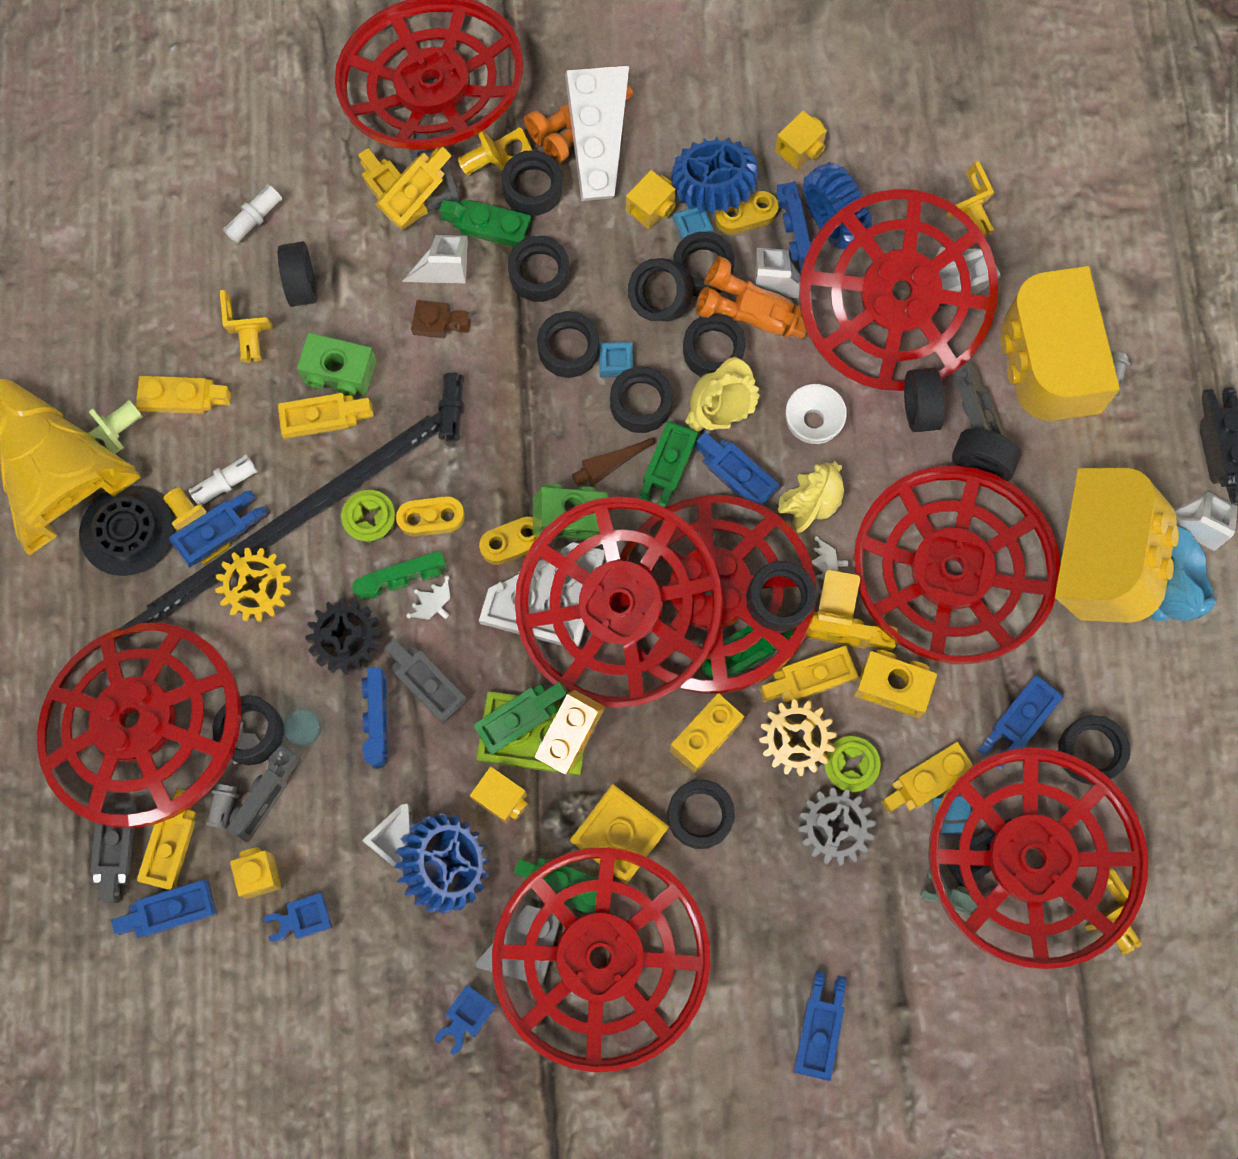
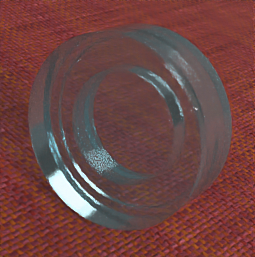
M299 710L293 712L286 719L284 732L293 744L309 746L319 738L321 724L313 713Z

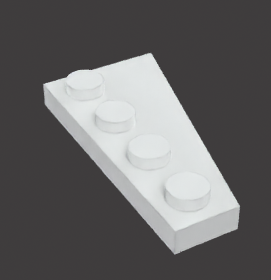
M629 66L567 70L565 73L581 201L612 199L615 196Z

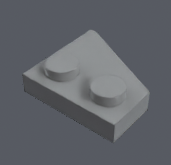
M526 905L507 927L504 944L525 945L530 926L540 908ZM553 913L549 915L542 926L536 945L554 946L560 921ZM493 944L478 959L475 965L476 968L492 972ZM502 959L504 976L527 982L524 960ZM535 960L537 978L540 985L543 986L549 961Z

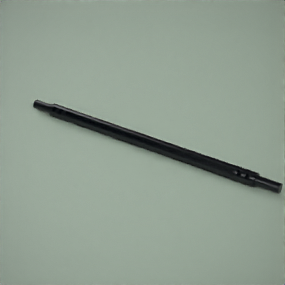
M441 411L432 417L427 415L146 606L147 610L120 627L119 630L122 631L139 623H152L155 620L160 622L219 582L216 579V575H225L226 573L221 564L223 562L230 565L234 563L232 553L235 552L242 558L245 557V548H249L252 555H257L260 548L266 550L439 432ZM137 632L124 634L123 636L129 639Z

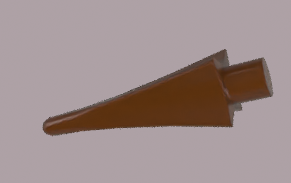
M649 438L621 450L582 460L583 467L580 468L581 470L572 474L575 484L579 486L588 481L591 487L595 486L622 464L653 446L655 440Z

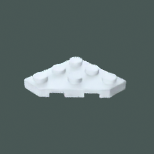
M573 542L562 548L559 553L566 557L579 544ZM593 548L579 558L576 564L591 573L597 567L603 565L605 552L604 550ZM544 559L538 561L530 583L529 614L550 610V591L558 568ZM519 574L503 583L499 582L488 589L479 618L480 624L519 634L515 613L516 583ZM568 575L562 589L561 608L579 605V594L582 584ZM582 618L565 621L564 624L571 639L580 647L585 630ZM553 624L532 628L535 639L563 646L554 631Z

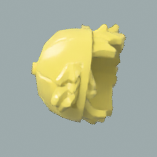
M737 357L729 358L715 372L707 373L699 379L690 396V412L685 421L689 424V429L700 432L703 428L708 430L729 429L731 422L747 419L748 414L754 413L760 396L757 393L759 388L754 385L755 380L750 367L742 359Z
M836 461L831 464L828 462L821 465L816 464L814 472L798 474L797 478L800 486L790 489L780 496L777 510L781 514H794L791 527L796 534L806 530L814 519L822 520L829 518L841 506L844 486L839 472L842 469V465H838Z

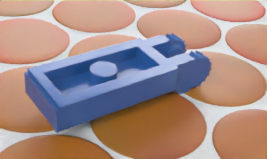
M251 490L245 491L229 502L227 500L169 537L170 543L189 568L266 517L267 511L263 506L254 509L241 519L236 514L237 511H240L254 501L256 496Z
M380 667L367 668L368 678H362L363 699H368V712H363L364 733H369V739L362 745V751L364 753L363 760L366 761V764H369L370 767L372 766L373 769H378L385 766L388 759L386 757L388 755L387 687L384 671Z
M1036 674L991 728L993 731L977 751L984 756L994 747V743L1000 736L1010 743V746L1004 752L1013 749H1023L1064 696ZM1006 764L997 767L1001 770Z
M815 971L810 999L808 998L806 1002L793 1068L794 1073L827 1081L831 1080L845 1008L842 1004L846 988V977L837 976L833 987L832 1004L820 1001L825 977L824 972Z

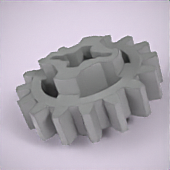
M831 788L827 798L820 791L815 794L816 804L810 800L804 804L809 813H800L798 815V819L805 822V825L799 827L797 833L806 834L807 837L801 843V846L807 847L811 845L813 850L810 857L813 859L818 854H821L823 856V865H827L831 858H833L837 867H841L844 864V857H847L851 863L857 861L855 851L863 855L866 854L868 849L863 842H872L874 840V836L867 833V829L876 825L875 821L866 820L865 817L872 811L871 808L861 809L859 804L862 801V797L859 796L853 801L850 800V793L847 789L841 796H837L835 788ZM835 804L831 813L827 815L817 814L820 808ZM849 810L855 815L858 825L853 824L848 815ZM839 816V827L843 828L844 831L838 833L833 839V828L828 826V824H831ZM813 829L820 832L824 840L823 846L816 839ZM841 841H856L850 848L837 851Z

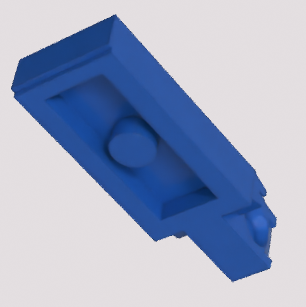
M796 181L777 185L778 206L786 210V213L783 214L785 232H792L793 242H789L791 261H798L799 271L801 272L804 258L810 247V241Z
M706 432L696 441L695 448L705 457L702 462L707 466V469L740 498L763 506L779 490V483L731 441L727 443L722 439L720 443H717Z
M201 880L137 900L135 904L129 906L130 914L112 919L111 922L114 934L122 935L135 931L136 938L152 936L215 916L217 911L209 880Z

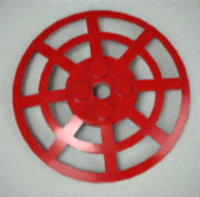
M405 0L374 14L349 37L341 50L336 64L335 89L344 114L352 125L365 136L395 148L411 150L435 149L467 140L488 128L501 117L518 93L523 77V57L520 42L511 25L495 10L478 1ZM428 12H453L448 29L434 28L410 33L404 21L407 17ZM465 15L475 17L489 24L502 37L487 48L476 37L461 31ZM393 25L399 39L386 47L374 62L357 56L361 48L374 35L387 26ZM445 39L442 47L419 49L416 44L427 40ZM457 42L471 47L478 55L465 62L459 54L454 52ZM509 47L515 65L514 80L512 85L496 86L497 70L494 57ZM403 49L406 50L408 56L399 63L396 70L385 67L386 63L394 55ZM485 64L488 73L486 86L470 85L469 73ZM351 66L369 73L366 84L369 102L350 105L347 82ZM383 78L392 81L396 94L378 99V79ZM430 78L438 79L436 82L431 84L425 83V81ZM464 97L480 98L471 109L461 116L455 109V106ZM504 97L497 107L483 119L469 127L465 122L478 114L490 98ZM402 104L412 113L406 122H402L391 116L386 109ZM375 112L385 123L400 131L395 137L379 133L364 125L357 116ZM443 113L448 121L436 125H419L425 115ZM452 128L455 131L453 134L432 139H410L414 133H436Z
M892 189L879 191L859 198L840 209L823 225L813 239L804 258L799 280L801 317L806 332L818 353L831 367L846 378L861 385L880 390L904 391L905 381H892L896 361L915 360L930 355L933 352L937 353L945 366L938 371L941 380L956 372L960 366L964 365L983 343L992 325L997 307V269L991 248L983 233L972 219L953 203L937 195L919 190ZM908 199L906 219L884 221L866 229L854 215L860 209L880 201ZM921 203H930L948 211L961 221L969 231L953 242L950 237L938 228L920 221ZM843 222L855 238L842 252L835 266L834 273L813 271L823 244L834 229ZM904 229L902 250L884 253L873 239L876 235L887 231ZM918 232L934 238L945 247V250L931 261L926 256L916 252ZM976 242L982 250L988 269L989 297L971 294L970 273L962 253ZM862 246L873 262L866 269L863 278L844 275L851 258ZM953 260L960 275L961 292L942 289L939 271ZM898 281L906 282L910 288L908 297L902 301L896 299L892 293L893 286ZM811 285L831 287L832 308L840 328L824 339L818 330L812 312ZM842 289L860 291L864 311L850 321L843 307ZM940 303L958 306L952 322L940 334L931 317L937 311ZM968 308L986 310L984 321L976 337L965 352L956 359L947 342L960 328ZM872 321L882 328L888 329L885 349L869 343L858 334V331ZM920 327L930 342L914 350L898 351L902 331ZM849 338L862 351L882 359L878 378L867 376L852 369L840 360L832 349Z
M937 466L919 470L899 479L886 488L872 503L864 516L855 539L853 554L854 574L860 576L859 595L869 615L881 630L897 644L916 655L950 664H977L994 660L1016 650L1028 641L1046 621L1054 606L1061 566L1059 549L1053 531L1034 502L1015 485L1001 477L980 469L963 466ZM956 480L966 482L961 501H937L920 506L911 489L920 484L934 481ZM979 485L1005 497L1026 518L1008 528L994 514L974 505ZM899 495L908 514L897 523L887 542L883 543L867 537L870 527L878 514L891 500ZM939 512L958 513L955 527L936 531L926 516ZM971 516L988 524L998 535L985 542L978 535L968 531ZM913 523L923 537V541L915 553L896 547L901 535ZM1033 529L1040 539L1045 554L1046 582L1025 579L1024 557L1017 539ZM1006 546L1013 562V577L996 573L993 554ZM864 550L883 557V579L890 596L875 604L869 596L864 579ZM893 561L911 566L914 584L898 591L893 577ZM956 561L962 567V574L958 576L950 575L945 570V562ZM991 587L1011 590L1005 604L994 615H992L981 600ZM1022 592L1043 595L1041 605L1032 621L1019 635L1012 638L1000 623L1014 610ZM923 595L928 601L937 605L935 621L931 622L920 616L907 603ZM969 607L980 621L978 624L966 627L948 626L951 609ZM898 608L911 622L926 631L932 632L930 650L919 647L902 637L888 625L882 616ZM988 631L1000 645V647L991 651L974 655L944 654L946 636L968 637Z
M706 495L685 499L665 508L675 513L688 507L697 506L698 522L690 523L689 525L696 532H699V536L706 543L716 562L722 585L723 608L717 638L707 659H711L713 680L690 678L678 689L700 694H723L743 690L764 681L779 671L795 655L806 638L816 606L815 601L813 610L796 627L789 640L778 631L762 627L752 618L747 608L746 592L750 581L755 575L750 574L747 565L743 561L744 558L757 547L767 559L768 564L778 561L776 554L764 540L777 526L785 533L795 547L802 563V568L809 573L816 590V579L812 561L804 543L793 528L779 515L758 503L726 495ZM725 503L741 506L755 511L765 518L753 530H750L734 522L712 520L711 504ZM653 515L636 531L655 538L647 531L661 521L662 518ZM679 529L675 530L667 547L682 562L689 580L708 577L707 567L698 550H694L683 557L670 547L673 543L686 536ZM713 530L729 531L744 537V539L732 551L714 547ZM628 541L620 554L621 561L628 560L637 542ZM661 555L660 558L667 562V560ZM674 570L670 578V584L660 586V588L674 584H679L678 577ZM775 576L763 584L762 588H773V596L768 609L771 614L778 616L781 610L784 587H798L791 579ZM625 593L616 594L612 600V606L618 613H622L621 608L630 605L629 597ZM704 593L693 595L690 625L709 630L712 619L713 596H707ZM682 597L672 599L678 615L669 627L675 631L682 615ZM739 619L754 629L750 634L728 645L723 644L722 628L734 624ZM657 636L659 640L648 655L638 647L640 662L657 654L666 646L667 642ZM761 638L766 639L779 651L773 658L758 668L740 676L727 678L725 657L747 650ZM660 665L647 671L665 684L678 676V674L668 671Z
M610 497L596 499L577 505L561 514L541 532L531 545L522 562L516 583V623L522 643L531 661L552 684L555 685L562 682L569 693L576 690L607 707L639 706L658 700L681 687L693 677L707 659L716 641L722 619L723 595L721 579L716 562L706 543L693 527L677 514L656 503L638 498ZM609 510H640L664 519V522L655 538L637 531L614 530ZM595 513L600 534L581 542L566 557L548 546L567 526L584 516ZM677 528L688 537L699 551L707 567L708 577L690 581L682 562L667 547ZM617 541H633L644 544L649 548L639 564L621 561ZM603 544L607 563L597 567L591 573L576 564L578 559L589 550ZM661 555L672 566L678 577L679 584L660 588L659 583L650 573ZM541 557L558 568L550 591V610L529 614L530 583L535 567ZM568 575L582 584L579 594V605L561 608L562 589ZM712 590V619L707 637L702 647L699 648L685 638L692 618L693 595ZM618 593H625L630 600L628 609L622 613L616 612L612 606V600ZM682 597V615L675 631L660 620L663 601ZM582 618L585 626L593 634L582 650L571 639L565 627V621ZM553 624L554 631L561 644L575 658L563 676L553 668L543 655L535 640L533 627ZM653 632L667 642L666 646L657 654L640 662L637 641ZM604 642L623 644L626 665L604 663L594 659V656ZM676 649L693 660L672 681L656 690L644 693L642 672L661 664ZM587 667L608 675H627L630 696L600 695L584 690L575 685V682Z
M139 623L122 631L118 628L103 634L88 643L68 661L52 683L42 705L37 727V752L41 770L48 786L70 810L96 824L113 828H140L174 818L192 807L210 791L222 776L232 758L239 738L242 718L241 697L236 678L227 661L215 647L198 634L180 626L166 623ZM138 631L168 633L157 650L131 649L117 653L115 639L123 637L124 634L138 633ZM183 638L203 651L213 663L217 674L196 680L189 668L172 656L171 653ZM101 647L104 660L91 668L76 684L73 691L62 688L76 667ZM132 659H151L141 677L124 678L120 662ZM164 664H166L180 675L185 685L167 692L155 683V680ZM104 670L107 671L110 685L100 693L97 699L82 694L94 678ZM223 687L226 717L224 731L219 743L200 735L204 719L202 693ZM190 698L191 721L189 729L185 730L174 726V704ZM55 701L66 704L61 724L63 746L48 756L47 729L51 710ZM77 707L90 712L89 730L73 739L72 720L75 708ZM138 711V722L134 726L126 728V717L131 712ZM168 739L182 744L175 755L157 770L152 755L157 753L166 744ZM92 744H95L105 754L98 774L88 769L77 754ZM193 749L213 756L210 764L197 781L181 795L171 800L163 780L170 777L183 765ZM67 759L79 776L94 785L88 807L77 802L66 793L52 772L53 769ZM118 761L138 762L143 777L133 780H111ZM149 788L157 805V808L129 815L102 812L107 791L129 793Z
M1042 748L1013 749L995 754L972 766L955 781L944 795L934 816L929 836L928 858L931 879L937 897L949 919L963 936L989 955L1001 961L1025 968L1043 970L1070 967L1089 961L1108 950L1124 935L1135 920L1143 902L1148 882V852L1145 835L1137 814L1121 790L1096 767L1076 756ZM1023 761V782L1003 787L988 795L985 799L970 783L977 776L994 767ZM1038 762L1052 763L1067 768L1086 778L1094 786L1077 800L1074 796L1059 788L1038 783ZM960 793L973 808V811L962 829L959 850L939 849V837L944 818L952 802ZM1022 795V816L1014 818L1007 823L991 808L1005 798ZM1037 795L1055 799L1066 805L1069 810L1058 821L1038 815ZM1104 796L1113 804L1123 821L1130 841L1131 852L1108 851L1104 833L1090 812ZM981 818L996 833L989 851L970 850L973 832ZM1080 820H1082L1091 834L1096 852H1078L1075 841L1069 831ZM1030 848L1038 850L1042 855L1043 861L1038 869L1031 868L1025 861V854ZM939 864L959 865L965 888L973 902L978 906L966 921L956 912L947 896ZM970 865L990 866L998 885L986 898L983 897L975 884ZM1078 867H1097L1093 888L1088 898L1085 899L1071 885L1077 876ZM1110 867H1132V881L1128 898L1120 915L1113 923L1098 911L1096 906L1101 901L1106 890ZM1009 895L1017 900L1027 902L1029 924L1012 920L996 909ZM1060 896L1076 910L1073 914L1060 921L1044 924L1042 902L1050 901ZM990 918L1010 931L1030 935L1033 957L1020 956L1004 951L985 941L976 932ZM1084 919L1103 933L1095 942L1077 952L1049 958L1046 935L1067 931L1080 924Z
M610 847L585 848L568 852L546 862L532 872L514 891L505 905L495 929L492 946V976L496 995L506 1018L517 1034L530 1047L552 1062L571 1069L588 1072H614L635 1067L658 1056L674 1044L689 1027L701 1006L707 989L711 966L710 942L705 921L697 903L686 887L669 870L652 859L632 851ZM600 858L598 880L576 883L556 894L543 879L550 872L569 863ZM615 859L627 861L648 870L660 878L668 887L653 900H650L637 889L613 881ZM532 888L545 905L534 918L528 931L525 945L504 944L505 933L512 914L524 895ZM597 891L594 913L576 918L564 904L566 900L578 894ZM611 892L629 897L643 908L626 922L620 917L610 914ZM677 898L685 907L692 923L697 944V956L675 954L672 932L661 911ZM553 913L566 928L557 946L536 945L542 926L549 915ZM652 919L661 936L663 953L643 952L642 943L637 934ZM600 946L607 948L610 955L608 963L603 967L593 966L590 962L591 951ZM502 959L524 960L527 983L537 1004L522 1019L514 1009L508 995L503 975ZM535 960L556 961L557 970L562 979L546 995L537 978ZM642 968H662L658 984L650 998L646 1001L634 987ZM674 969L696 971L688 1001L678 1018L669 1027L655 1009L659 1006L669 989ZM570 992H573L578 997L588 1001L587 1022L566 1015L556 1006ZM624 996L635 1009V1012L620 1020L602 1023L603 1002L612 1001ZM548 1014L554 1021L565 1028L587 1034L586 1057L574 1056L554 1048L541 1040L532 1029ZM644 1020L658 1036L649 1045L632 1053L613 1058H601L602 1035L625 1031Z

